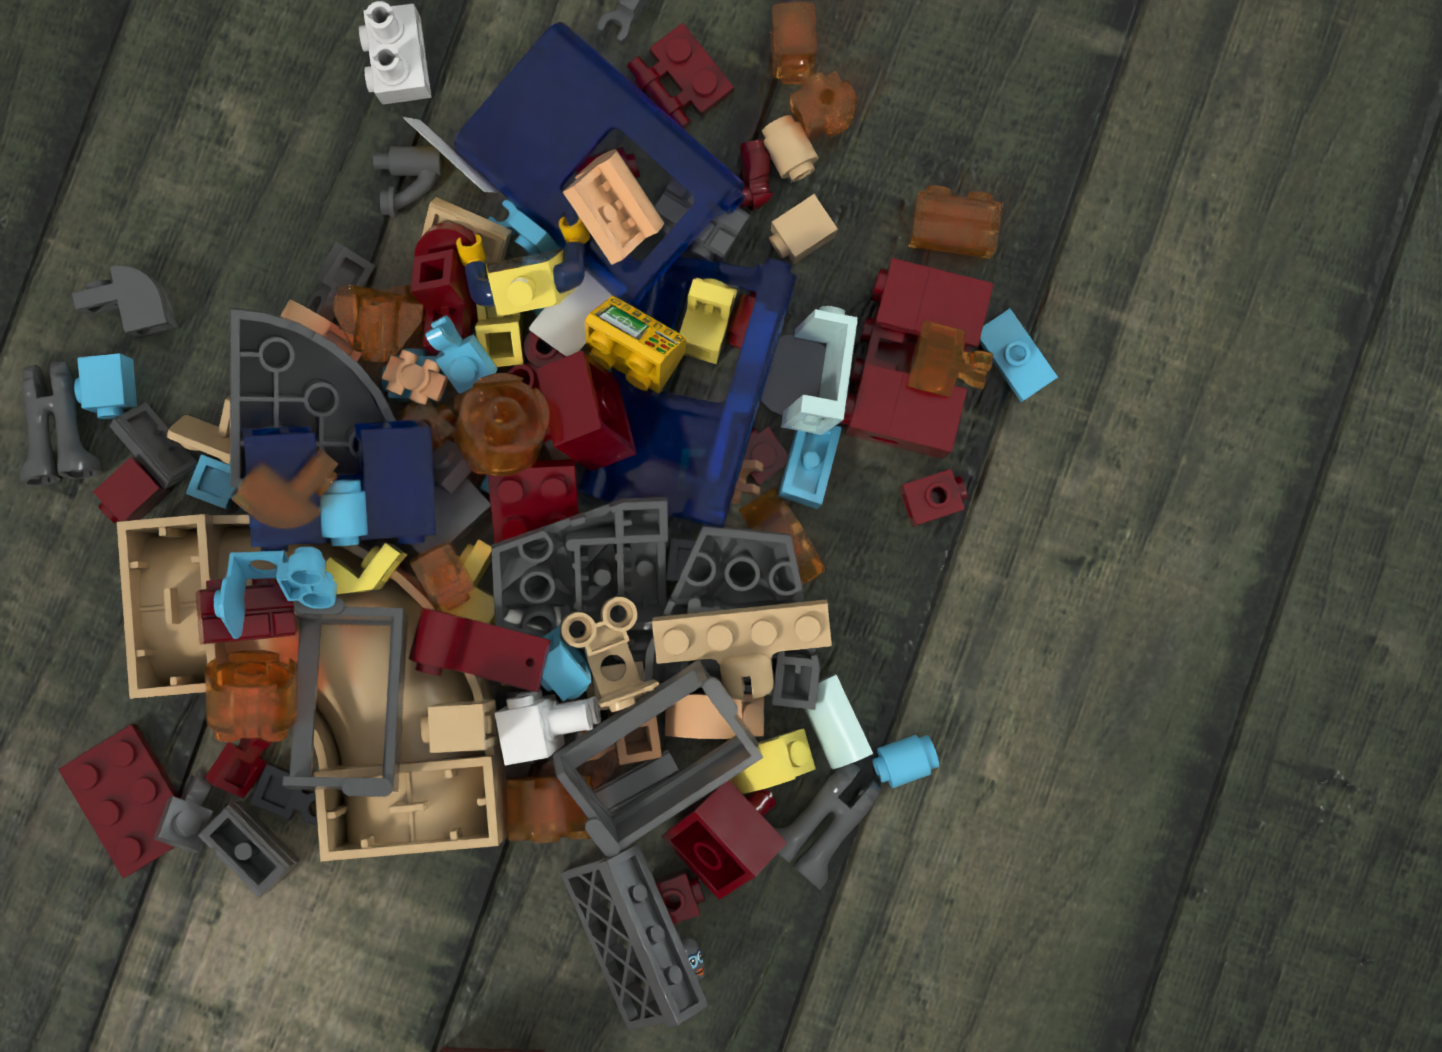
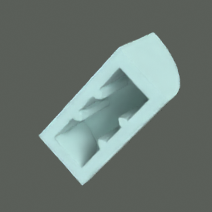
M833 673L820 679L818 682L815 710L804 709L831 768L836 769L873 754L837 675Z

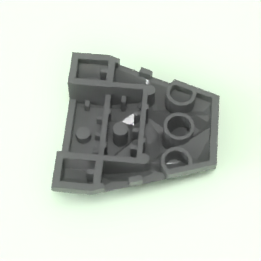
M667 497L620 499L492 544L495 625L542 638L560 626L563 618L572 612H582L589 615L594 622L600 621V612L603 604L612 597H624L631 600L637 609V620L634 626L626 631L630 640L627 642L634 662L646 661L647 647L653 636L652 618L662 616L666 607ZM620 605L614 606L610 611V617L614 622H620L625 617V610ZM574 621L569 627L571 636L575 638L582 636L585 631L584 624L581 621ZM584 647L578 648L581 651H585ZM613 655L614 659L624 661L620 656Z
M703 524L662 616L805 602L791 534ZM652 636L646 651L644 682L654 679L660 685L697 660L657 664L654 636ZM816 648L780 651L773 654L771 661L774 687L767 694L772 695V705L815 710L820 663ZM701 659L708 674L721 682L720 665L713 659ZM750 676L744 677V693H752Z

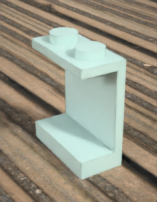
M822 306L819 310L815 309L795 329V338L826 343L819 397L802 395L783 411L781 428L823 435L844 420L858 317L845 315V310L838 307Z

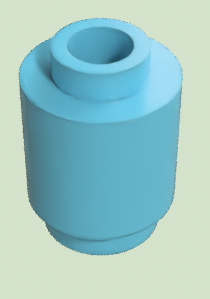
M360 480L324 481V493H319L322 537L331 538L332 546L359 544V536L368 535L366 491H361Z
M915 734L877 748L878 757L872 759L879 781L881 783L888 781L891 788L931 775V770L939 767L936 750L928 735L919 738Z

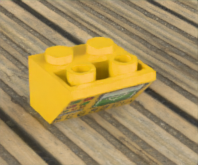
M613 295L590 312L585 319L586 352L589 353V356L606 369L614 367L626 374V379L633 386L641 390L647 391L650 388L659 394L685 354L686 337Z

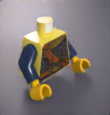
M564 216L559 220V227L567 243L563 249L488 263L486 265L484 263L486 255L480 235L475 234L477 242L472 246H463L461 238H458L456 245L460 261L465 266L466 279L472 300L480 306H495L497 316L550 307L561 303L584 280L585 246L583 244L590 238L589 230L580 217L576 224L569 226Z

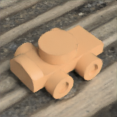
M402 350L399 358L391 355L381 378L389 382L386 390L402 396L404 389L410 390L412 393L409 399L422 405H426L428 398L437 402L440 401L447 386L448 378L439 374L441 368L436 362L426 359L423 367L415 364L418 356L409 351Z

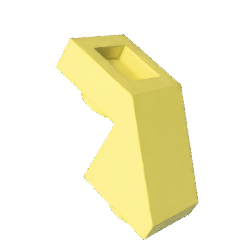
M385 543L382 548L376 545L366 555L361 563V567L365 569L361 575L339 558L329 557L326 561L325 571L330 572L334 577L333 580L337 583L336 596L381 590L407 554L395 545Z

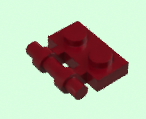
M683 22L650 47V53L658 63L648 67L641 57L637 56L627 65V68L636 78L634 80L635 85L642 93L647 92L659 107L657 113L665 122L670 121L678 132L683 131L691 123L690 119L683 112L688 106L692 105L702 117L734 92L733 85ZM669 76L681 91L679 94L671 97L660 83L665 77Z

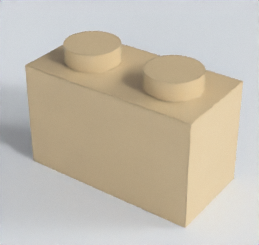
M495 700L446 702L429 706L428 715H423L421 719V735L423 743H429L430 753L486 750L496 745Z

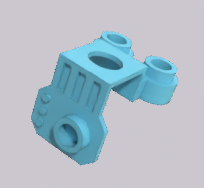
M299 547L289 559L285 551L232 552L229 556L227 576L222 580L221 590H217L214 595V611L216 616L222 619L233 639H238L243 631L245 617L244 596L247 579L276 578L288 601H300L303 605L315 609H325L335 604L337 583L333 580V575L325 571L326 561L322 557V552L313 547ZM256 560H265L276 565V568L261 570L253 567L250 563Z

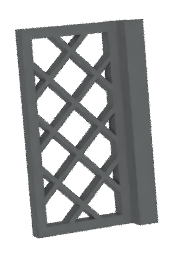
M639 844L623 849L614 857L605 856L560 872L628 1030L666 1023L667 1027L678 1026L709 1006ZM579 877L590 885L589 894L584 890ZM601 895L611 902L610 911L600 903ZM598 918L607 925V933L601 930ZM618 934L628 942L627 950L617 943ZM615 958L625 965L624 973L618 969ZM635 974L646 983L645 991L634 982ZM632 998L642 1005L641 1015H638Z

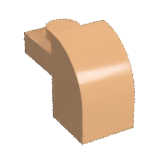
M692 692L665 710V736L698 739H731L736 736L706 693ZM744 693L745 700L733 699L738 708L737 714L754 737L764 736V696L753 699L752 693Z

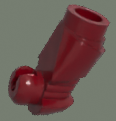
M753 140L740 144L744 186H737L733 190L734 204L740 209L748 207L751 211L760 209L771 200L774 194L769 192L768 188L771 157L765 148L764 140Z

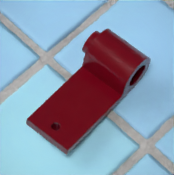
M422 607L408 659L417 662L415 670L441 676L443 669L456 670L533 692H539L552 640Z

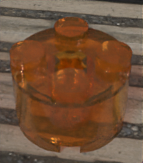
M508 373L490 374L476 381L473 387L464 395L460 404L455 438L459 452L468 462L469 468L473 472L494 476H509L524 471L535 464L549 424V407L543 394L536 387L533 389L523 383V378Z
M243 650L228 653L227 662L216 665L215 658L206 665V723L214 730V738L216 740L233 742L240 738L261 737L263 740L275 742L288 737V729L298 720V665L294 660L290 658L288 665L279 661V653L266 650Z
M537 776L507 780V832L509 841L532 840L534 843L558 842L559 837L567 836L568 839H591L585 829V822L589 818L557 777ZM582 776L593 790L592 776Z

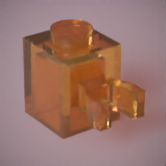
M924 320L914 349L907 387L950 397L956 378H960L972 387L983 389L987 371H990L992 366L993 354L984 351L965 352L963 351L966 337L965 330Z
M450 539L411 559L410 565L435 610L445 605L447 611L470 599L468 592L474 590V583Z

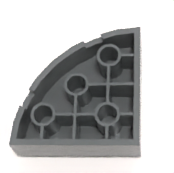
M230 307V486L323 488L324 481L360 480L361 488H409L407 455L396 420L382 392L363 368L330 339L297 321L266 311Z

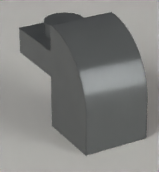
M122 265L110 266L113 283L110 280H97L85 284V290L72 293L75 309L88 316L119 309L124 332L137 339L178 329L172 300L166 289L158 281L133 267Z

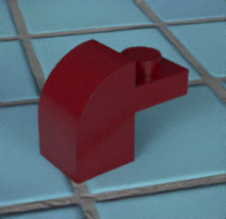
M454 249L414 257L411 293L426 310L423 347L429 355H435L441 351L433 348L425 336L426 332L433 329L431 323L445 315L448 316L464 340L470 336L471 323L478 322L477 306L469 292L465 266L462 265L460 257Z

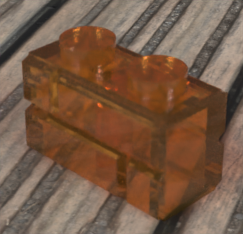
M811 2L776 3V5L772 6L770 30L772 76L776 77V79H781L782 83H803L806 81V78H809L814 73L817 54V31L815 30L816 5Z
M931 185L926 187V191L918 190L914 200L908 247L991 259L997 249L1003 202L992 201V194L979 191L968 192L967 197L951 195V189L943 186Z

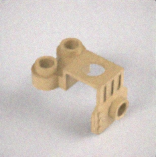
M619 596L612 597L603 604L600 612V621L594 622L589 615L582 612H572L566 615L560 624V635L568 645L576 648L584 647L585 656L601 699L596 702L601 708L609 706L611 712L635 704L634 696L652 691L655 687L659 686L658 681L654 679L645 682L640 679L627 643L630 640L626 632L634 626L637 620V609L631 600ZM617 605L622 606L625 610V617L620 622H614L610 617L611 609ZM574 621H581L585 627L583 635L577 638L572 637L569 632L570 625ZM609 655H618L625 662V673L618 680H608L601 673V663Z

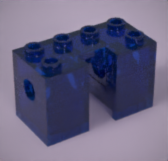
M422 420L355 423L358 473L318 475L315 432L311 433L310 425L242 429L251 547H260L261 551L287 552L289 551L288 545L331 542V538H324L321 534L319 493H324V481L360 480L361 491H365L368 535L359 536V541L398 537V543L416 544L425 542V535H436L431 427Z

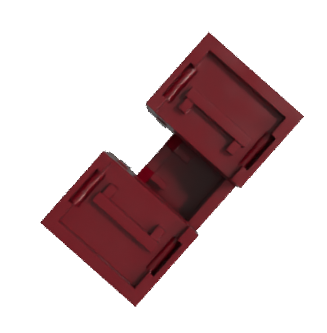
M895 258L891 259L887 270L879 269L870 298L871 301L878 302L874 318L866 316L860 341L867 343L864 359L855 358L850 382L857 383L855 394L848 393L844 420L840 422L847 424L844 435L943 459L952 452L967 388L915 376L914 373L921 347L968 358L971 346L978 347L994 283Z

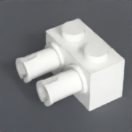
M383 1L372 3L368 6L367 10H363L365 25L359 26L361 46L364 52L369 51L371 66L364 69L368 91L374 92L382 105L432 98L421 17L414 3L392 7Z
M539 689V692L525 691L516 694L514 698L507 699V706L494 713L504 764L511 765L548 758L565 745L563 734L593 729V724L601 722L600 708L596 702L597 698L594 696L589 699L559 704L555 694L542 696V691Z

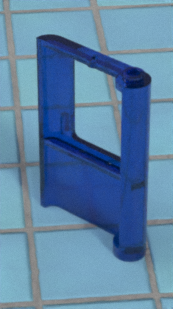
M558 22L550 26L463 126L454 140L453 147L521 212L545 230L556 244L563 249L567 243L559 227V220L563 217L564 212L566 213L565 217L569 226L576 224L579 220L578 214L563 193L564 184L611 130L620 129L683 185L695 199L692 207L649 256L642 261H637L628 254L623 260L611 265L591 233L589 240L583 244L585 246V271L611 295L635 307L715 215L719 216L723 213L729 215L738 209L745 198V195L742 193L745 185L741 179L564 22Z
M650 253L634 308L674 331L677 329L687 292L693 279H715L725 283L728 287L756 291L755 304L727 398L721 403L667 392H660L658 394L650 388L644 391L633 386L626 379V374L616 369L614 376L619 379L637 454L592 472L586 469L579 493L608 502L624 498L667 497L668 516L724 528L797 280V276L790 272L791 266L775 259H766L765 264H756L755 268L721 262Z

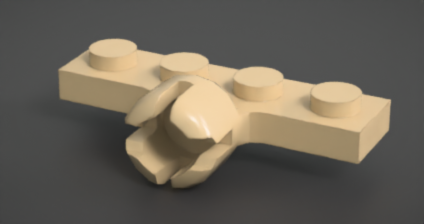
M827 599L652 618L657 664L698 659L716 660L720 665L721 683L732 699L745 700L744 677L747 676L751 678L753 699L765 696L772 691L774 687L771 661L773 654L780 651L832 646Z

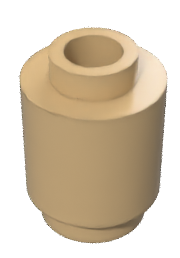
M791 115L783 116L771 122L762 130L765 137L763 141L765 148L782 179L791 177L792 181L795 182L815 171L813 164L819 157L801 123L795 122Z

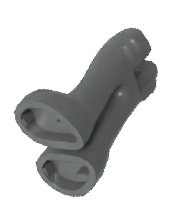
M54 361L50 364L52 396H47L45 380L38 365H31L24 368L21 385L23 387V400L28 427V454L20 468V483L26 486H42L59 482L60 476L70 479H83L101 475L103 470L100 459L86 451L81 444L78 432L77 399L74 390V380L68 363L66 361ZM51 413L54 414L56 423L57 463L53 458L54 452L49 433V416Z
M854 763L840 767L831 775L808 806L790 825L785 828L773 827L787 842L777 854L790 863L829 813H834L835 817L826 830L791 865L819 890L827 883L828 863L847 835L869 812L881 790L879 784L872 779L859 790L851 802L841 793L852 783V780L860 771V767Z

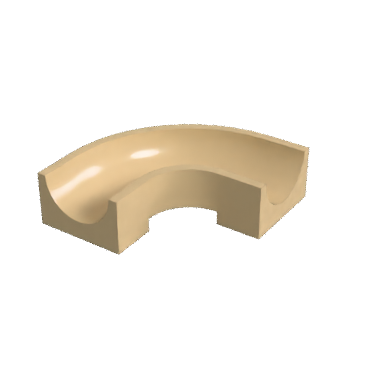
M200 514L117 522L129 698L221 690H244L269 697L283 705L294 715L300 619L294 614L295 636L200 645L196 591L206 589L207 580L224 579L227 576L229 556L232 552L285 551L289 559L297 548L313 547L322 552V557L325 561L329 557L339 558L361 575L365 570L361 567V563L372 548L361 542L357 545L332 546L331 538L322 537L321 528L281 518L263 516ZM256 560L250 563L253 567L261 570L276 568V565L265 560ZM401 566L397 567L381 590L336 596L343 600L345 606L404 608L408 615L398 792L392 791L387 797L348 796L342 790H315L320 861L499 846L511 832L506 771L498 729L497 744L486 750L430 753L429 743H423L421 719L423 715H428L429 706L446 702L494 700L490 684L486 678L449 669H443L441 676L416 671L417 662L408 659L421 608L442 611L438 599L416 577ZM247 579L246 586L252 585V579ZM321 624L314 747L318 758L319 770L314 772V777L382 778L391 626Z

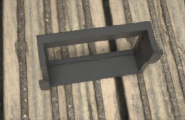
M336 597L335 604L332 607L325 609L310 608L303 605L300 601H295L294 614L300 619L291 762L290 776H283L282 786L290 790H342L348 796L387 797L392 791L398 792L408 615L404 608L345 606L343 600L339 597ZM321 624L391 626L382 778L311 777Z
M700 659L655 687L654 690L637 699L635 704L620 710L553 754L556 777L589 818L585 822V829L607 857L618 855L620 850L763 758L756 738L737 714L738 708L736 703L721 682L708 674ZM699 687H702L736 736L612 816L576 768Z

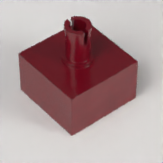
M583 350L536 369L546 415L520 424V431H527L522 433L521 437L529 449L553 440L555 448L591 472L637 454L619 379Z
M730 780L695 802L661 836L719 900L755 878L787 844L763 817L776 805L775 798L771 792L765 788L751 792L745 798Z

